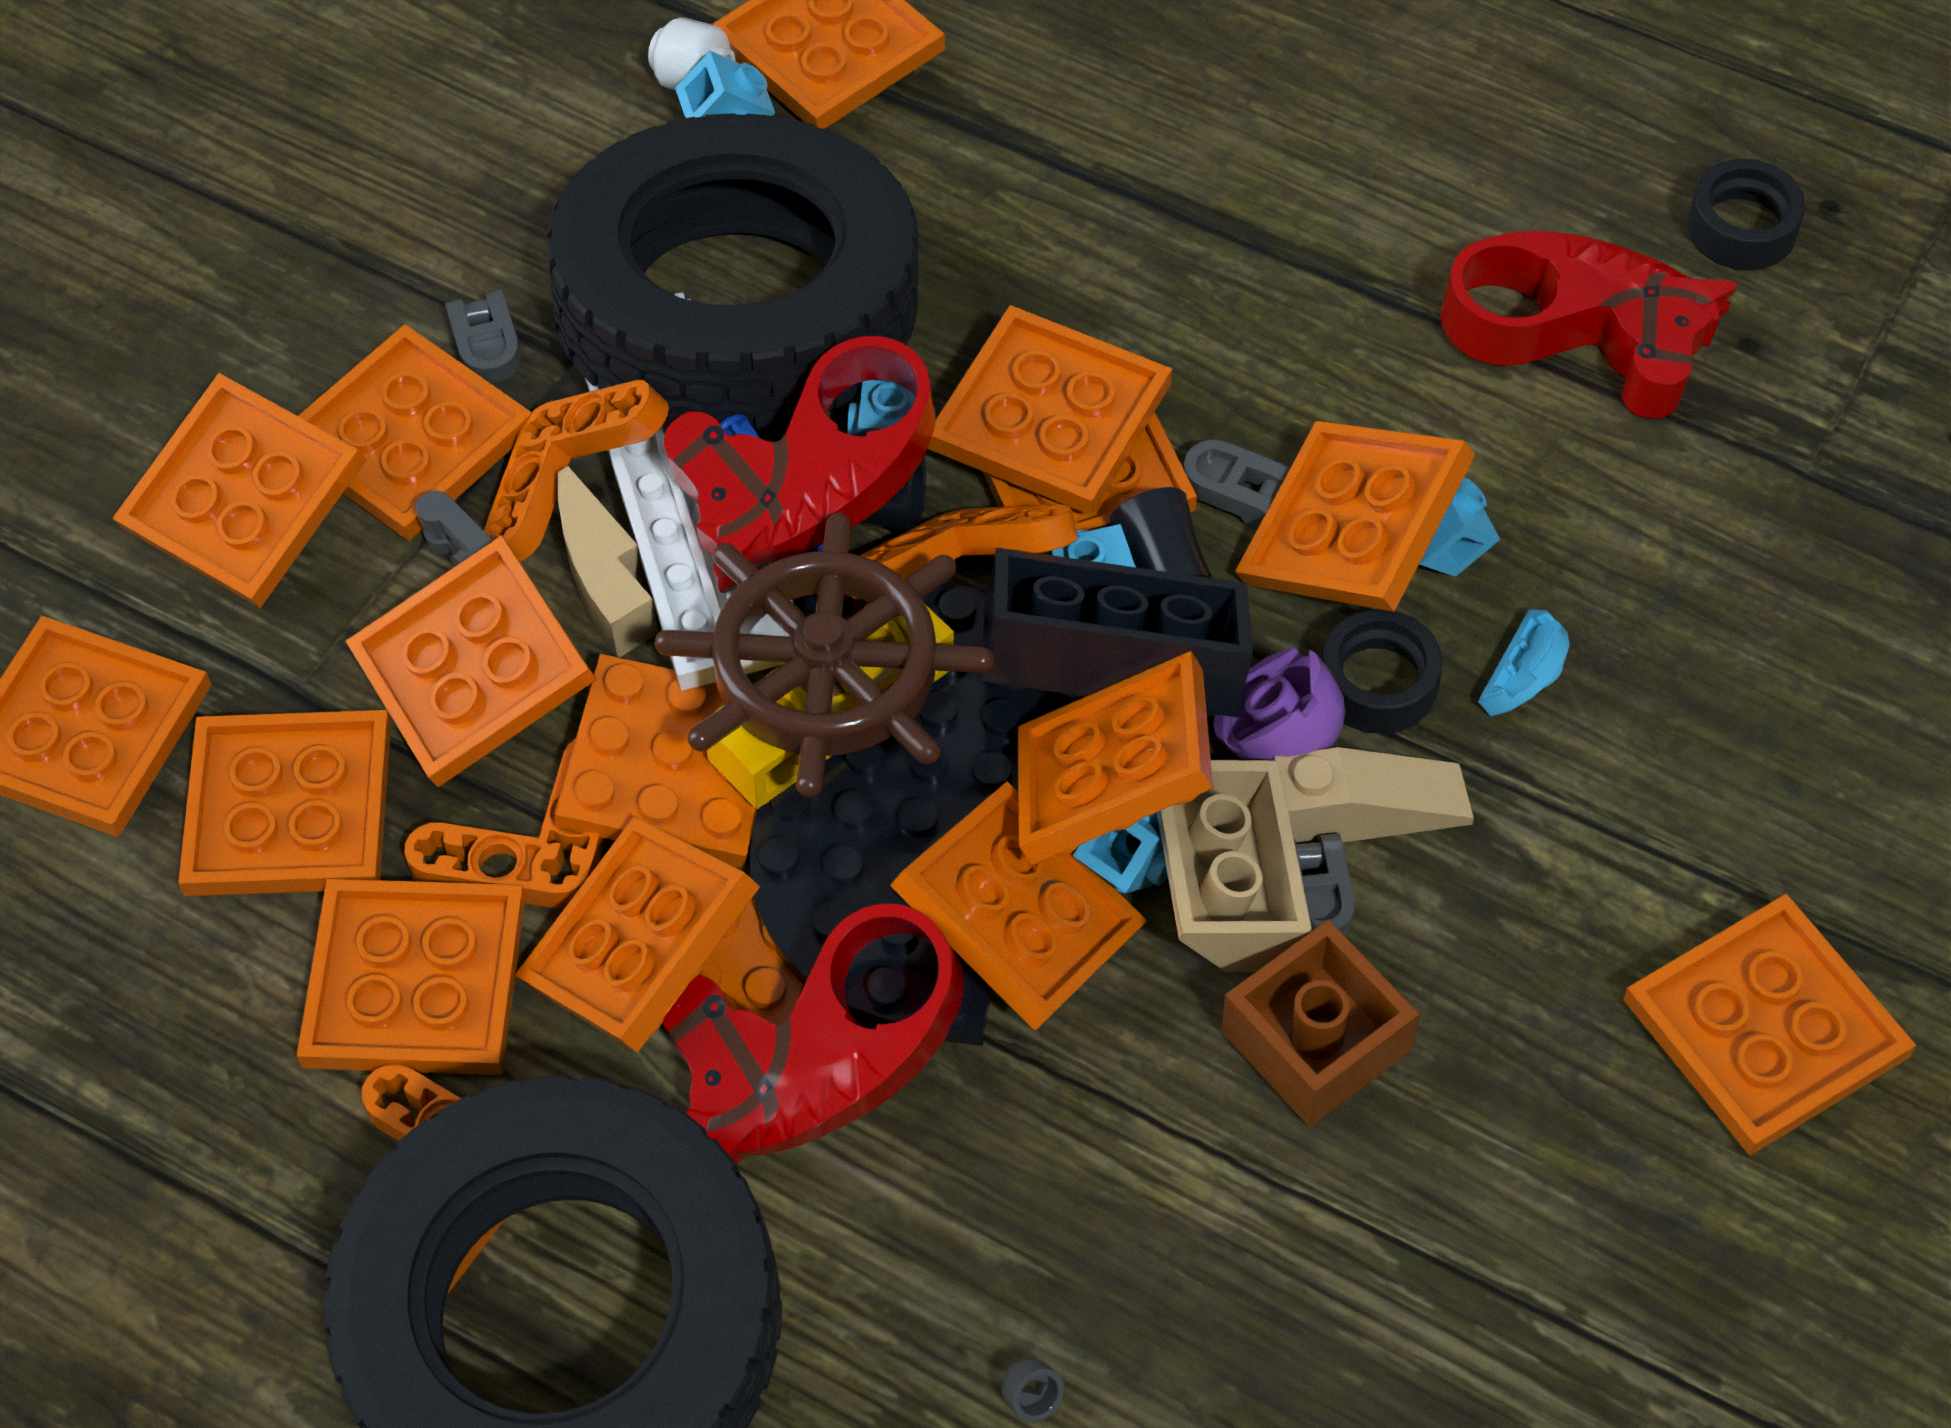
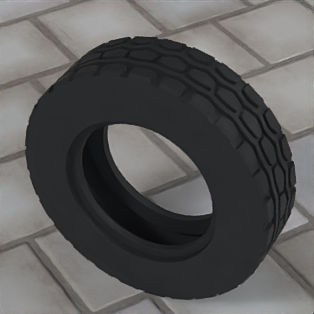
M735 113L711 114L697 118L693 116L666 122L658 127L653 126L632 134L627 139L620 140L597 154L593 161L590 160L573 176L571 184L566 185L554 205L555 210L551 213L547 231V252L556 332L569 360L574 362V367L593 386H597L598 390L634 380L647 382L667 400L669 410L665 421L670 424L685 413L703 412L713 416L719 423L729 416L743 414L755 430L786 426L792 419L813 366L829 349L846 340L863 336L886 337L907 346L908 340L912 335L918 307V229L914 208L907 192L902 189L901 183L885 165L880 164L878 158L860 145L853 144L848 138L825 128L821 129L813 124L790 118L783 119L771 115L746 113V115H735ZM732 234L765 236L792 243L810 253L825 267L811 282L791 294L765 302L742 305H716L687 300L660 288L644 274L658 258L675 247L706 237ZM862 382L856 383L842 391L833 400L828 411L832 408L837 409L860 396Z
M570 1075L533 1077V1081L521 1083L520 1079L484 1088V1093L474 1097L469 1094L438 1110L439 1115L432 1118L429 1122L424 1119L396 1143L398 1147L391 1155L385 1154L363 1182L365 1188L360 1196H354L339 1227L342 1233L340 1241L333 1243L325 1278L330 1283V1291L324 1293V1330L327 1334H330V1341L326 1343L335 1380L340 1383V1393L360 1428H748L760 1407L762 1400L759 1396L763 1389H767L778 1355L775 1347L777 1341L781 1338V1285L771 1239L756 1200L745 1177L738 1172L737 1164L716 1138L711 1139L706 1136L707 1131L703 1126L678 1107L673 1110L669 1109L666 1100L634 1086L627 1090L621 1087L620 1082L583 1076L582 1080L572 1079ZM563 1200H582L603 1204L620 1210L638 1220L656 1236L669 1254L672 1270V1297L668 1318L655 1348L636 1373L610 1394L585 1406L563 1412L541 1414L512 1411L496 1406L473 1394L456 1380L449 1365L443 1339L444 1307L456 1271L470 1249L483 1235L495 1225L519 1211L535 1205Z

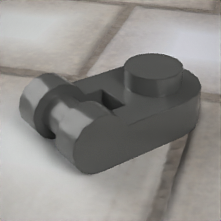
M502 289L486 292V299L464 304L462 299L446 302L445 307L463 365L489 383L502 382L517 372L521 363V353Z
M1216 439L1202 441L1194 445L1187 452L1183 467L1197 495V499L1240 516L1244 523L1255 530L1259 528L1290 470L1288 466L1229 442ZM1245 481L1258 485L1259 491L1256 492L1244 487Z
M429 491L417 500L415 505L416 513L420 524L424 527L423 534L427 546L437 554L450 553L452 555L450 557L454 567L493 541L446 493Z
M1340 833L1319 835L1318 842L1296 844L1294 839L1312 931L1329 919L1345 936L1353 923L1355 899ZM1321 868L1324 873L1303 876L1302 870Z

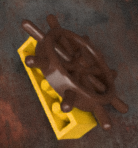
M840 512L833 513L826 521L823 551L786 557L760 570L734 545L721 543L716 546L713 551L715 564L738 587L722 607L714 632L663 630L655 638V648L662 655L713 658L715 681L724 705L690 730L688 734L690 747L699 752L707 751L708 760L756 809L762 807L795 782L796 788L802 796L807 798L817 796L823 788L825 763L832 755L847 754L872 747L891 736L920 763L932 764L936 762L941 752L939 744L913 719L924 705L933 683L948 672L986 673L993 668L995 663L994 654L988 648L955 646L954 631L928 608L922 599L954 576L956 563L952 557L939 555L904 579L894 570L875 560L848 553L851 521L847 515ZM818 594L816 613L806 616L791 601L799 597ZM844 595L868 602L863 609L847 620L841 617ZM768 614L789 636L749 633ZM740 660L786 663L775 668L766 677L753 685L744 673Z

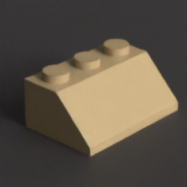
M1211 760L1213 789L1201 793L1188 803L1173 805L1157 812L1178 937L1181 942L1226 973L1257 972L1312 932L1278 761Z

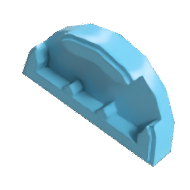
M1528 610L1480 696L1481 698L1478 702L1490 716L1515 709L1532 699L1539 691L1552 684L1560 676L1570 647L1568 632L1547 610Z

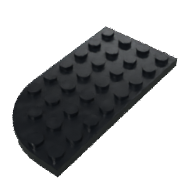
M942 584L922 598L926 606L954 631L955 646L983 647L984 609L988 589ZM818 594L803 596L801 611L806 616L816 613ZM844 595L841 617L847 620L863 609L868 602ZM948 672L933 683L924 705L913 718L939 744L941 752L936 762L932 764L920 763L891 736L872 747L852 753L832 755L825 763L823 788L817 796L812 798L802 796L798 792L795 782L757 809L750 847V876L760 886L754 895L755 906L762 925L764 924L771 940L775 944L776 953L803 986L826 939L842 920L862 908L877 904L889 903L911 907L890 886L898 875L1004 783L1008 781L1018 791V726L1037 718L1041 690L1030 688L1012 690L1004 688L999 684L982 682V673ZM892 934L874 940L864 947L851 963L845 981L846 1002L853 1018L864 1025L876 1028L877 1024H891L902 1021L920 1010L933 993L938 978V957L934 946L914 935ZM957 953L963 968L964 994L959 1011L944 1041L983 1046L992 988Z

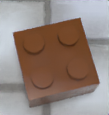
M1328 919L1225 994L1221 1032L1310 1128L1412 1051L1420 1014Z

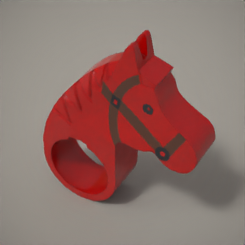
M1549 231L1510 232L1474 242L1458 254L1451 268L1441 306L1440 319L1445 334L1460 351L1476 360L1493 365H1521L1584 345H1596L1603 351L1610 366L1617 373L1625 377L1621 395L1626 407L1640 417L1664 418L1678 408L1692 371V356L1702 346H1710L1720 317L1729 310L1731 303L1726 299L1735 293L1738 285L1729 280L1691 279L1680 271L1652 257L1590 237ZM1488 285L1512 288L1525 294L1530 299L1536 298L1535 303L1541 312L1520 318L1497 315L1479 306L1469 296L1467 291Z
M881 336L857 337L832 347L815 363L808 376L786 434L777 442H769L747 434L729 436L725 434L720 423L713 416L703 412H688L675 419L666 429L664 448L675 482L699 505L701 520L696 525V530L702 549L713 556L716 546L721 543H730L754 566L756 564L774 562L803 553L823 544L826 521L833 513L840 512L847 515L851 521V528H853L882 508L884 504L906 485L922 462L935 428V410L929 374L921 358L905 344ZM867 380L895 382L907 388L916 397L913 406L901 420L887 428L867 432L866 436H854L840 432L838 424L827 416L831 403L842 391L856 383ZM714 562L713 571L718 579L719 591L726 593L736 583Z
M889 903L862 908L847 916L830 933L790 1017L779 1025L773 1024L751 1011L738 1009L731 997L714 981L705 976L697 975L690 981L663 1019L664 1027L679 1047L691 1071V1107L686 1114L706 1129V1136L711 1139L716 1138L733 1161L738 1164L745 1156L771 1154L803 1145L825 1136L871 1112L913 1079L944 1042L959 1011L964 994L963 968L956 951L950 946L938 926L918 910L904 905ZM892 934L914 935L931 943L937 953L939 971L934 991L924 1006L915 1014L902 1021L891 1024H877L875 1030L861 1027L850 1013L845 997L846 976L857 954L874 940Z

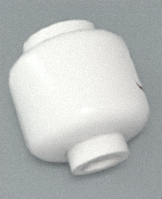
M684 17L673 19L663 28H660L651 40L648 53L649 65L654 70L660 85L676 91L675 87L709 51H713L735 62L736 60L724 30L712 24Z

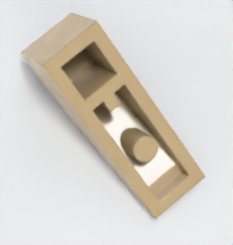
M1341 747L1315 750L1291 757L1274 756V761L1279 763L1293 838L1296 844L1318 842V836L1324 834L1340 833L1344 843L1473 824L1474 817L1459 763Z

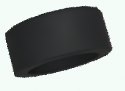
M1732 159L1714 165L1700 177L1695 189L1687 219L1689 237L1700 253L1716 264L1735 270H1760L1778 264L1792 252L1805 213L1803 192L1792 176L1776 165L1760 160ZM1729 199H1746L1759 203L1772 211L1780 223L1764 230H1745L1728 224L1718 217L1712 207Z
M1368 609L1347 616L1331 630L1323 646L1321 660L1333 674L1344 697L1345 725L1366 733L1393 734L1415 726L1429 714L1439 691L1442 675V650L1433 633L1416 618L1398 611ZM1366 649H1387L1401 654L1409 660L1417 670L1418 679L1408 690L1393 695L1373 694L1358 688L1348 680L1343 673V664L1353 653Z

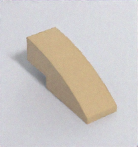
M567 466L558 472V504L570 568L581 601L596 630L615 656L620 658L659 633L653 598L640 584V582L644 581L638 545Z

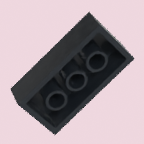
M996 547L984 609L983 647L992 651L995 663L990 671L982 673V682L999 684L1004 688L1012 690L1030 688L1059 692L1071 698L1082 699L1192 651L1203 669L1207 717L1214 715L1238 717L1253 656L1247 583Z

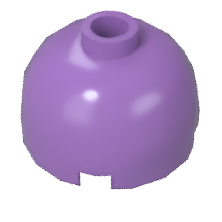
M1296 648L1285 649L1264 658L1249 669L1238 717L1215 715L1213 727L1217 738L1238 760L1274 761V756L1291 757L1315 750L1333 748L1344 724L1346 713L1344 697L1333 674L1315 652L1309 650V656L1303 657Z

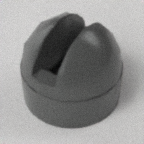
M1034 1357L1020 1358L1009 1365L1006 1370L1007 1374L1003 1378L1000 1387L1008 1407L1022 1420L1028 1422H1038L1052 1415L1061 1404L1064 1396V1383L1060 1375L1047 1363ZM1030 1380L1042 1381L1039 1390L1027 1385Z

